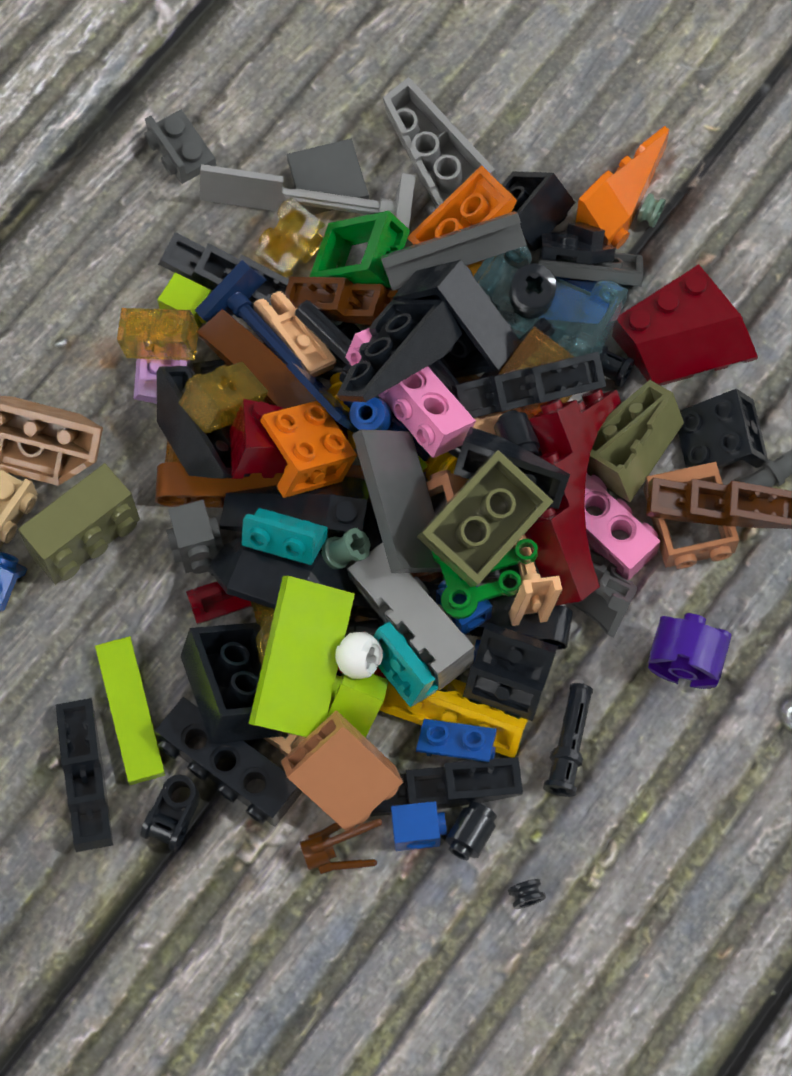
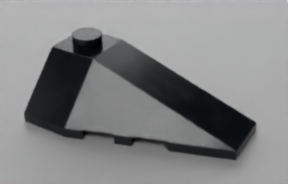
M346 476L342 482L283 498L277 489V485L230 492L225 495L219 527L224 530L242 532L245 515H254L258 508L326 526L328 527L327 539L334 536L343 537L344 533L352 528H358L366 534L371 499L365 479Z

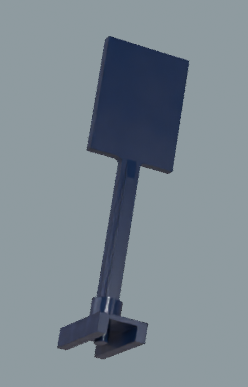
M242 259L195 311L206 322L211 320L222 309L230 316L235 315L237 318H242L339 424L353 433L358 432L359 429L350 420L349 412L319 380L306 371L302 361L253 309V303L249 298L266 279L259 271L253 270Z

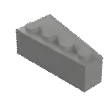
M383 543L370 551L366 559L357 561L347 569L350 580L385 624L390 622L406 638L408 645L418 658L427 664L435 678V683L438 685V690H441L472 666L475 648L471 641L452 622L440 604L437 605L428 595V589L417 576L413 578L410 573H391Z

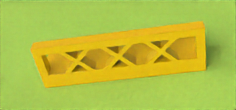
M456 679L442 688L448 692L437 690L434 694L412 707L408 706L388 681L384 702L379 710L421 726L424 719L496 728L497 731L493 745L496 748L495 752L514 758L517 754L524 729L528 723V720L522 717L518 719L505 714V711L491 706L470 702L469 700L471 699L463 697L467 683Z

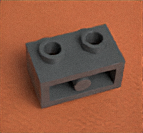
M204 500L169 508L168 511L173 528L167 529L166 532L175 563L183 562L185 573L201 574L208 572L209 565L223 547L216 516L208 518Z

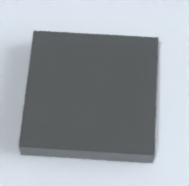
M352 138L287 154V161L296 189L369 199ZM300 205L304 217L332 210Z

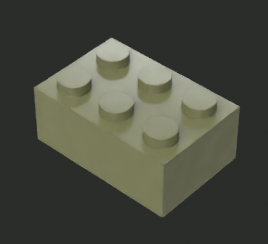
M497 450L418 534L417 538L470 587H474L487 576L554 501Z
M104 463L19 527L18 531L30 556L56 585L61 580L66 581L72 578L79 571L80 566L88 559H95L107 550L108 544L118 536L124 537L132 532L140 518L132 493Z

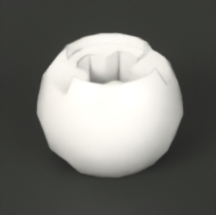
M366 632L349 633L342 640L340 646H337L335 654L339 669L352 679L369 678L376 671L378 665H381L383 657L379 642Z

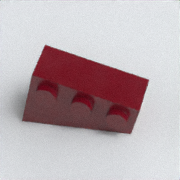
M243 399L230 429L232 479H243L244 474L262 473L263 478H274L276 473H284L288 463L264 428L261 418L266 413L286 408L270 405L265 402ZM334 419V421L336 422V424L348 440L347 428L339 424Z

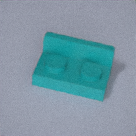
M258 508L254 515L246 514L243 519L242 546L312 565L327 539L328 527Z
M390 622L379 627L373 636L379 642L383 653L381 665H378V668L408 706L412 707L434 694L438 689L435 678L427 664L421 661L410 648L406 638Z

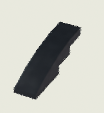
M174 232L158 264L214 290L243 259L253 270L259 271L266 279L249 298L253 305L255 301L263 298L269 302V305H272L270 303L271 295L278 291L285 295L289 281L288 278L242 254L238 259L209 243L206 247H203L177 232Z
M599 351L451 386L455 398L475 418L606 387Z
M92 698L56 704L61 765L65 775L67 804L71 815L76 852L113 846L105 776Z
M519 757L490 759V762L477 760L444 763L443 767L406 770L405 774H400L403 783L399 786L396 794L390 799L381 802L371 812L370 817L391 815V806L436 801L437 809L469 805L471 802L484 803L523 795Z

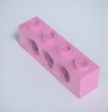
M370 328L355 333L345 356L351 366L359 363L362 357L359 349L363 343L369 342L372 337L369 331ZM428 366L378 395L390 406L395 417L404 424L432 458L461 446L470 427H473L476 422Z
M586 473L584 505L589 546L617 567L616 572L624 579L630 580L657 554L660 545L659 536L652 526L645 522L641 523L632 515L633 512L626 502L619 498L616 500L606 491L607 488L600 478ZM590 506L599 507L603 514L598 516L591 515L586 511V508ZM615 530H622L629 535V538L619 540L611 533Z

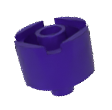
M686 613L683 619L661 616L649 654L648 668L655 675L678 684L679 678L691 680L690 687L715 688L721 678L732 635L726 630L706 625V619L697 614Z

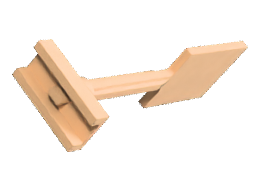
M519 407V408H515V409H511V410H516V411H518V412H521V408H520V407ZM511 410L475 417L476 422L473 428L496 435L494 426L498 422L499 417ZM525 534L516 542V544H517L520 540L526 539ZM523 547L519 551L523 556H530L532 554L530 547ZM534 562L530 564L518 563L521 586L509 611L511 625H519L524 614L538 613L540 623L547 622L562 591L559 576L541 578L540 574L536 572Z

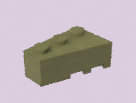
M649 380L615 408L598 431L590 453L587 473L590 476L596 475L603 481L606 488L631 502L645 482L646 477L649 476L684 424L674 394Z

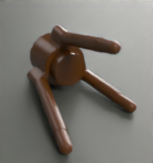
M373 820L331 838L329 835L342 828L336 822L319 832L308 835L309 839L300 842L308 869L312 870L318 867L320 874H324L333 870L376 866L377 861L375 859L330 862V859L337 857L334 845L381 826L382 820Z

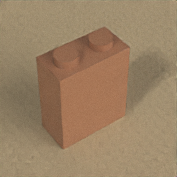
M337 710L281 760L287 778L345 831L353 829L356 825L363 824L381 802L390 799L396 794L399 786L403 783L396 766Z

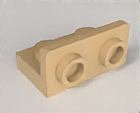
M1 469L0 548L4 542L9 543L17 531V523L24 514L31 512L37 501V491L32 481L27 478L21 481Z

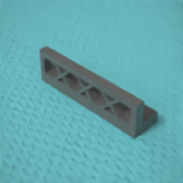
M513 211L381 256L392 291L401 288L416 270L457 260H462L467 266L526 246L518 212Z

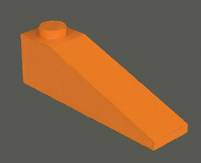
M662 127L643 142L637 149L633 159L627 155L620 160L619 167L614 174L608 170L601 175L578 199L576 222H583L605 230L603 244L619 249L628 239L630 226L666 149L670 131L667 127Z

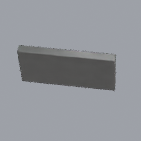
M364 429L354 433L353 439L391 573L442 572L440 565L433 559L432 551L417 538L418 534L435 517V512L410 431Z

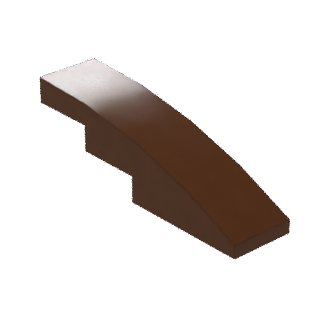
M290 277L285 295L295 308L304 301L309 300L330 320L371 326L399 290H388L382 284H353L344 277Z
M223 309L197 331V335L244 383L248 382L268 404L272 403L275 406L290 408L317 401L270 349Z
M652 478L648 483L646 516L720 526L792 529V491L733 480L728 485L696 479H692L687 484Z

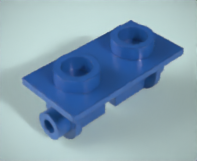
M424 719L416 752L426 753L430 757L434 754L490 762V759L495 758L496 748L493 745L497 729Z

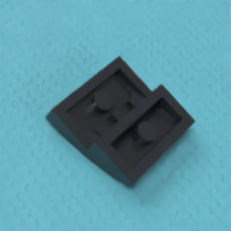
M487 622L475 661L471 666L463 697L533 721L558 646Z

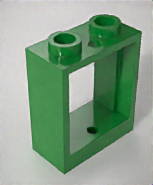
M389 210L328 223L309 277H344L353 284H382L389 289L391 285L381 256L403 249L410 229ZM368 242L361 264L345 266L352 245Z

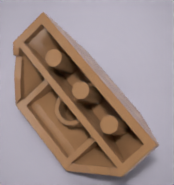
M0 396V469L6 473L59 486L97 462L103 427L79 413L16 397Z

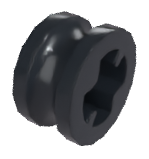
M540 879L524 881L508 889L509 895L515 898V902L512 904L514 909L526 908L546 899L545 893L539 891Z

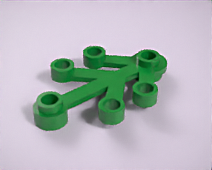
M531 539L520 540L516 547L510 549L490 572L518 563L530 564L534 562L538 555L536 543ZM523 547H530L533 553L530 556H523L519 551ZM432 551L433 559L440 565L447 585L441 596V605L445 613L452 618L464 619L471 616L476 611L479 602L504 594L512 596L518 593L521 586V577L515 571L507 570L503 572L499 577V581L470 587L463 579L460 580V577ZM507 578H512L516 580L517 584L512 588H507L503 585V582ZM462 594L467 600L463 604H456L453 601L454 596Z

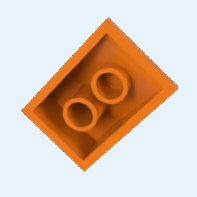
M481 165L407 239L415 245L510 213L517 200ZM489 258L467 265L474 278L484 270Z

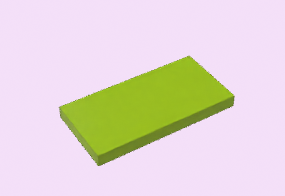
M283 575L249 724L307 737L326 720L333 692L332 684L335 682L338 670L335 658L336 648L340 646L346 635L354 593Z

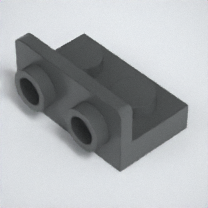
M182 109L157 123L152 116L145 118L147 131L144 132L146 141L153 151L156 149L160 151L163 156L161 161L170 176L175 174L181 184L200 175L201 164L216 166L215 157Z

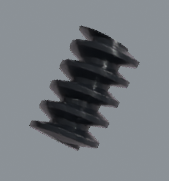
M535 263L527 264L517 270L513 276L509 292L510 304L516 314L523 318L534 319L539 318L548 311L557 288L552 272L545 266ZM535 288L539 291L538 293L534 291L531 294L526 292L527 289L532 291Z

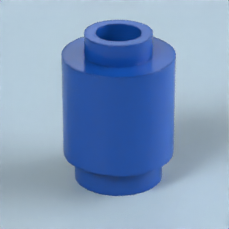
M377 397L367 402H353L350 407V420L359 430H387L392 423L393 414L390 406ZM372 409L373 414L371 418L367 420V414Z

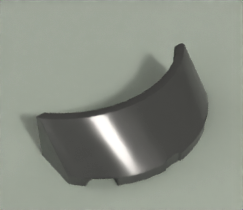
M590 549L592 563L600 587L584 600L570 604L584 612L607 635L614 638L637 591V587L632 581L615 573L617 567L613 563ZM534 561L536 572L540 574L536 562ZM518 564L487 574V577L499 578L507 570L515 571L520 575Z

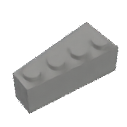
M409 77L383 97L387 116L436 209L481 165L497 180L496 171L492 165Z

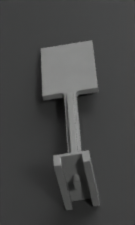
M201 164L200 200L280 212L281 201L366 215L389 210L409 228L416 175L402 173L395 200L381 199V201L302 189L283 188L284 176Z

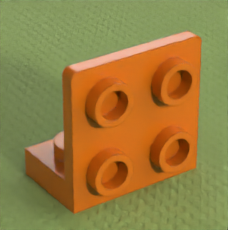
M318 401L266 413L261 418V423L288 463L277 485V489L283 498L342 482L357 457L356 452L332 416Z

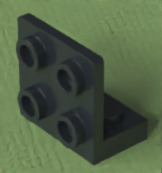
M737 388L680 410L684 424L678 431L686 468L716 462L719 469L740 460L758 468L763 466L762 464L768 460L754 400Z

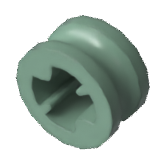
M649 193L639 211L637 221L641 223L648 221L649 226L653 228L660 218L666 200L663 198L656 200L654 194Z

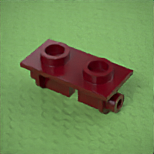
M217 581L186 591L197 625L258 605L257 603L227 594Z

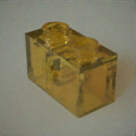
M121 308L117 342L126 358L195 360L198 341L197 331L199 327L191 310Z
M239 362L230 366L222 365L215 371L204 375L196 374L186 383V391L181 397L179 404L206 434L233 424L243 399L263 402L269 391L243 362Z

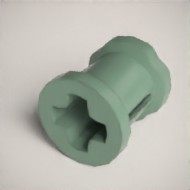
M358 528L347 530L343 537L340 538L336 536L326 539L322 546L323 559L328 566L336 570L346 567L351 560H364L369 556L371 547L369 538L365 532L360 531Z

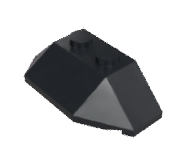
M189 366L159 367L156 371L157 423L188 476L217 479L232 478L230 429L235 416L228 404L207 383L195 377V372ZM244 474V477H250L251 474Z
M241 536L224 544L209 565L210 574L215 576L217 582L227 594L272 609L276 608L283 575L355 594L354 597L357 594V587L342 569H332L327 565L322 556V548L312 565L242 546Z

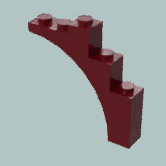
M601 388L583 394V400L579 401L573 400L562 403L560 398L542 404L540 406L541 412L529 419L540 443L542 452L540 458L570 474L559 509L548 507L525 533L526 539L533 540L537 545L538 555L535 562L541 578L559 576L562 591L555 606L582 601L600 587L592 563L586 532L585 483L590 453L598 431L608 415L622 403L617 390L603 393Z

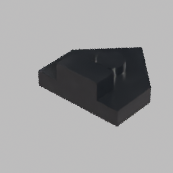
M583 222L568 223L567 231L542 234L541 258L549 261H555L556 258L576 260L577 264L592 265L614 260L616 248L603 244L605 230Z

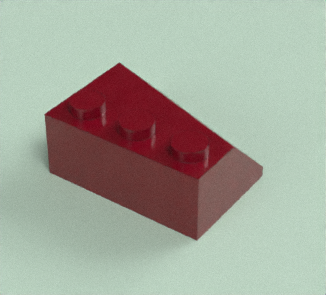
M699 264L615 317L613 339L628 357L635 360L634 365L647 381L651 380L660 386L691 378L696 373L711 369L717 371L728 368L729 364L744 360L747 363L758 359L757 352L741 314Z

